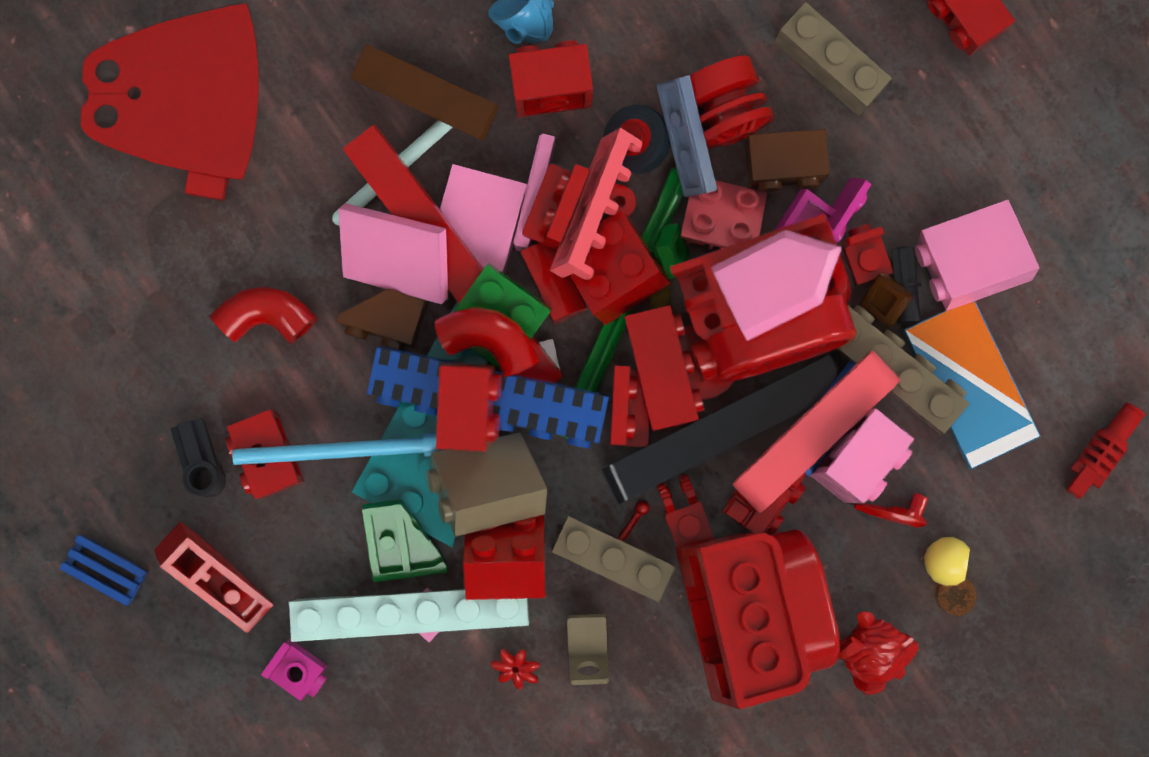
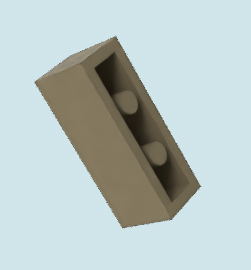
M807 2L780 29L775 43L858 117L892 79L891 76Z
M568 516L552 550L553 553L658 603L675 569L674 565Z

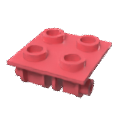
M715 180L716 191L689 196L680 237L686 240V244L690 245V243L702 246L709 244V250H712L713 246L723 249L760 236L767 192H759L756 189Z

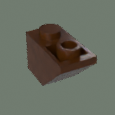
M386 289L339 314L337 323L346 327L344 334L366 340L368 334L383 338L381 345L403 351L405 345L412 348L415 347L428 304L425 300Z

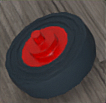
M638 104L623 107L616 112L607 123L603 137L622 128L643 143L640 152L627 150L622 166L629 169L632 174L651 172L661 165L668 155L671 145L663 115L649 106Z

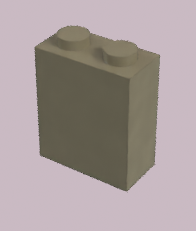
M521 432L496 438V442H492L485 452L446 449L431 453V469L426 470L428 488L431 493H437L440 517L443 523L449 522L455 537L545 514L547 487Z

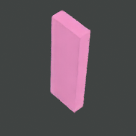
M543 133L539 135L513 241L515 250L519 252L531 246L532 240L524 237L522 231L548 166L551 164L555 148V136Z

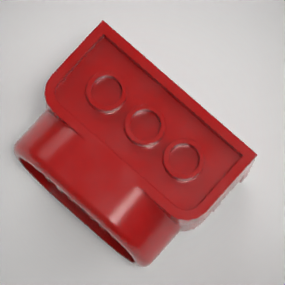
M825 213L670 267L672 275L679 280L685 299V309L690 315L693 328L697 335L708 342L720 379L734 381L760 375L835 350L848 344L855 338L856 329L847 304L851 296V284L841 254H839L837 263L834 266L827 286L828 289L821 305L748 341L743 335L711 268L784 230L838 246Z
M791 529L771 535L766 533H743L716 538L693 546L675 547L711 700L736 709H743L793 695L804 690L808 685L811 677L810 673L831 668L836 664L840 652L837 621L820 557L812 541L804 532L798 529Z

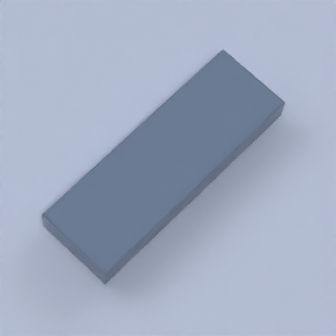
M690 75L658 83L657 90L684 197L716 191L715 177Z

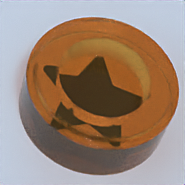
M965 579V581L956 586L938 584L935 598L938 606L944 612L960 616L967 614L973 609L976 604L977 593L974 585Z

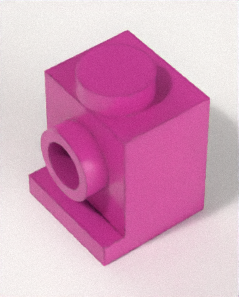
M289 639L282 644L261 675L266 679L269 678L299 701H302L307 695L314 698L327 680L322 674L328 665ZM294 666L299 667L303 672L302 679L299 681L290 677V669Z

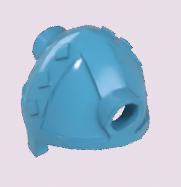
M497 0L488 11L489 18L505 31L507 39L514 44H520L522 41L529 43L547 41L554 29L552 16L553 0Z

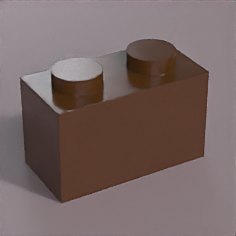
M826 129L749 135L745 142L749 188L759 187V192L782 190V185L797 184V189H814L820 187V182H824L830 175Z

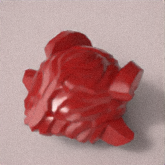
M861 611L857 613L858 624L849 635L840 640L838 659L843 660L847 670L852 674L853 683L856 688L863 694L873 695L882 692L886 687V683L894 678L901 680L906 674L905 666L912 661L920 647H918V642L912 636L898 631L891 623L885 622L883 619L876 620L870 612Z

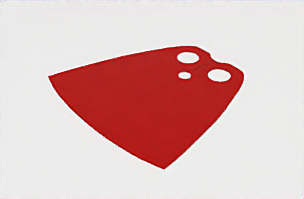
M246 3L209 10L150 26L111 41L86 57L83 63L82 81L88 88V99L81 108V128L86 135L107 147L156 164L212 176L243 180L254 142L259 91L256 39ZM105 60L116 62L120 70L119 76L109 83L101 82L96 77L97 66ZM132 87H138L141 91L140 97L135 100L130 99L128 94L121 93H128ZM104 105L114 107L118 113L116 123L109 128H101L94 121L96 110Z

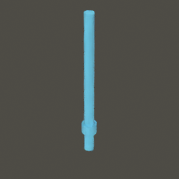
M437 432L422 433L423 437L233 449L232 456L234 465L413 453H424V457L431 456L433 452L446 449H436Z

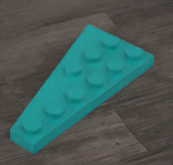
M456 302L451 312H453L456 309V307L459 304L458 302ZM438 337L427 355L466 364L487 365L488 362L487 359L472 348L449 355L442 347ZM402 401L381 440L423 437L422 433L437 432V415L414 411L415 404ZM424 453L371 456L352 493L370 503L402 499L428 535L454 548L456 537L449 522L443 523L438 509L439 497L437 493H431L428 488L426 470L431 469V456L424 457Z

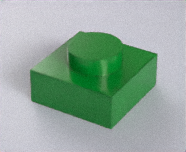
M678 223L663 227L654 248L656 260L659 265H663L668 279L676 278L672 275L670 267L688 261L690 257L685 239L680 238L681 230Z

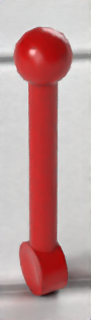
M641 500L636 503L635 513L617 539L623 542L626 540L641 516L649 512L650 506L648 502Z

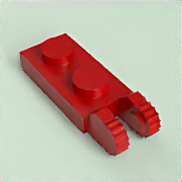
M688 474L679 476L681 490L689 504L683 508L675 510L670 489L666 486L665 482L657 485L667 513L664 516L676 547L693 546L715 539L702 503L697 501Z

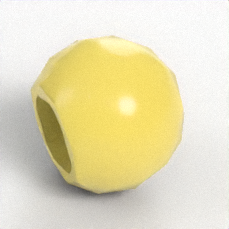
M942 537L927 548L924 556V566L927 573L935 582L944 586L960 584L965 581L970 548L964 541L955 537Z

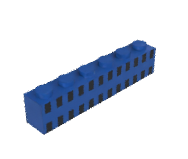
M383 346L376 347L367 394L377 396L376 403L399 407L400 401L415 404L414 411L437 415L440 366L446 363L458 362ZM495 371V374H502L501 398H498V401H494L493 414H500V430L513 432L514 426L529 428L530 436L552 440V435L557 434L568 437V444L584 448H590L591 442L599 443L609 395L519 375L504 377L502 372Z

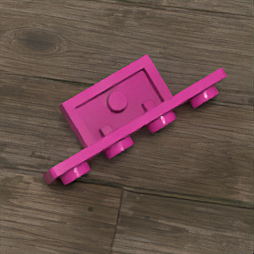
M850 178L832 207L808 189L801 188L775 230L825 213L838 243L846 233V224L852 214L857 212L866 202L867 191L871 183L866 179Z

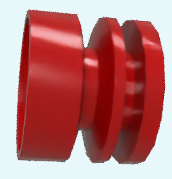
M742 55L728 58L690 75L698 112L703 111V114L700 115L707 149L729 146L747 139L749 135H754L759 129L774 120L775 116L771 108H760L767 101L766 94H746L760 80L750 56Z

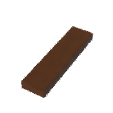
M368 44L365 45L350 78L481 141H484L500 107L487 99Z

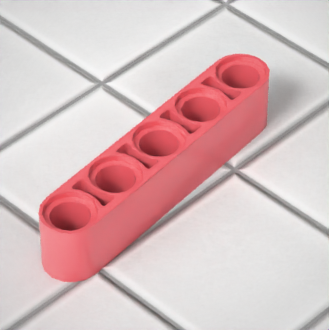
M872 350L732 483V486L758 513L763 512L887 395L901 378Z

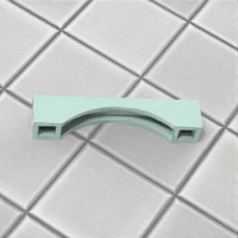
M465 588L401 594L305 598L289 602L291 642L529 626L530 622L528 599L466 600Z

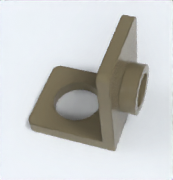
M569 615L567 617L570 684L591 685L609 683L606 615ZM585 666H594L599 669V672L593 675H584L579 673L578 670Z

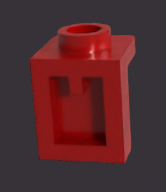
M865 224L848 231L849 237L840 245L855 287L874 281L879 273H887L888 275L894 273L881 238L885 234L882 226L871 229L870 224Z

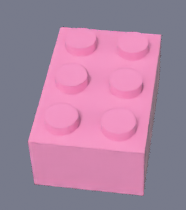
M872 409L842 436L812 473L811 477L844 503H865L868 499L873 502L887 486V482L883 479L892 468L900 469L912 454L908 447L914 441V438L880 411Z

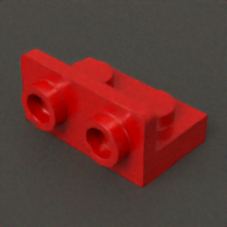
M550 164L523 228L522 235L557 250L590 169L575 164L571 172L557 165Z
M614 366L609 446L645 448L648 446L650 418L638 370H630V366Z

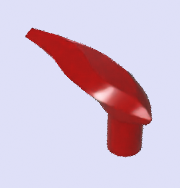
M915 493L908 509L867 503H855L854 509L890 522L919 528L927 525L926 519L922 515L929 499Z

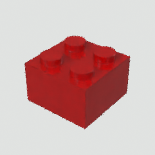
M568 40L556 43L555 48L539 50L538 46H524L518 48L516 53L509 54L517 118L592 108L593 85L587 44L578 45L577 41Z
M622 209L599 223L596 233L603 236L606 242L602 249L591 246L584 264L594 270L592 278L587 280L575 274L570 275L592 314L605 325L670 284L636 226Z
M446 363L440 366L436 449L485 452L492 442H496V438H499L500 414H493L494 401H498V398H501L502 374H495L496 365Z
M544 515L465 534L463 569L466 600L545 598Z

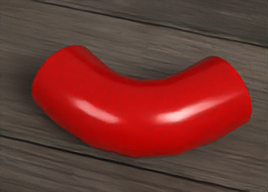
M267 286L241 290L221 303L209 315L213 323L235 343L251 328L264 324L276 329L289 344H292L305 335L318 320V317L292 294L285 290Z
M473 307L454 311L435 319V330L438 339L449 355H454L476 346L485 348L497 360L504 377L520 373L540 361L531 340L520 325L500 311Z

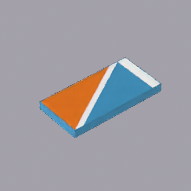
M975 301L939 313L902 331L914 357L920 354L936 367V370L933 372L936 377L944 383L951 379L967 392L964 399L970 404L949 430L968 469H973L1041 437Z

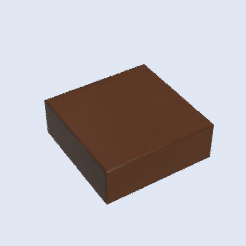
M879 273L859 304L885 326L891 327L894 326L914 295L887 273Z

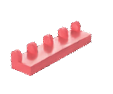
M622 128L602 137L589 168V174L549 270L561 278L575 274L583 279L590 280L593 276L594 270L584 264L591 246L597 249L604 247L606 239L596 233L604 212L609 215L617 213L619 205L609 199L616 179L627 182L631 176V171L622 166L627 150L640 152L643 144L641 140Z

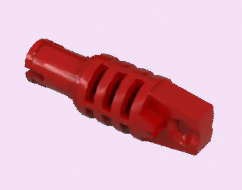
M1126 402L1107 428L1097 430L1070 468L1077 474L1066 488L1069 494L1080 499L1091 485L1098 489L1103 485L1127 452L1128 444L1126 441L1145 416L1142 410Z

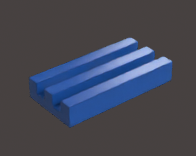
M79 534L74 541L76 542L74 547L70 548L67 554L68 558L61 564L59 569L126 606L131 605L149 571L83 534ZM85 547L135 574L134 581L81 553L83 548ZM78 561L129 589L127 594L74 564Z

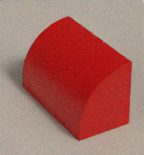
M538 243L521 250L520 253L542 301L552 308L549 316L555 326L588 310V307L570 275L561 278L549 271L557 250Z

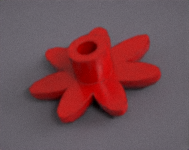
M501 649L500 656L502 661H491V667L501 671L498 677V681L501 683L507 682L512 678L514 686L519 690L523 688L524 680L532 684L538 683V677L532 671L538 669L540 664L536 661H526V652L523 649L513 656L507 650Z

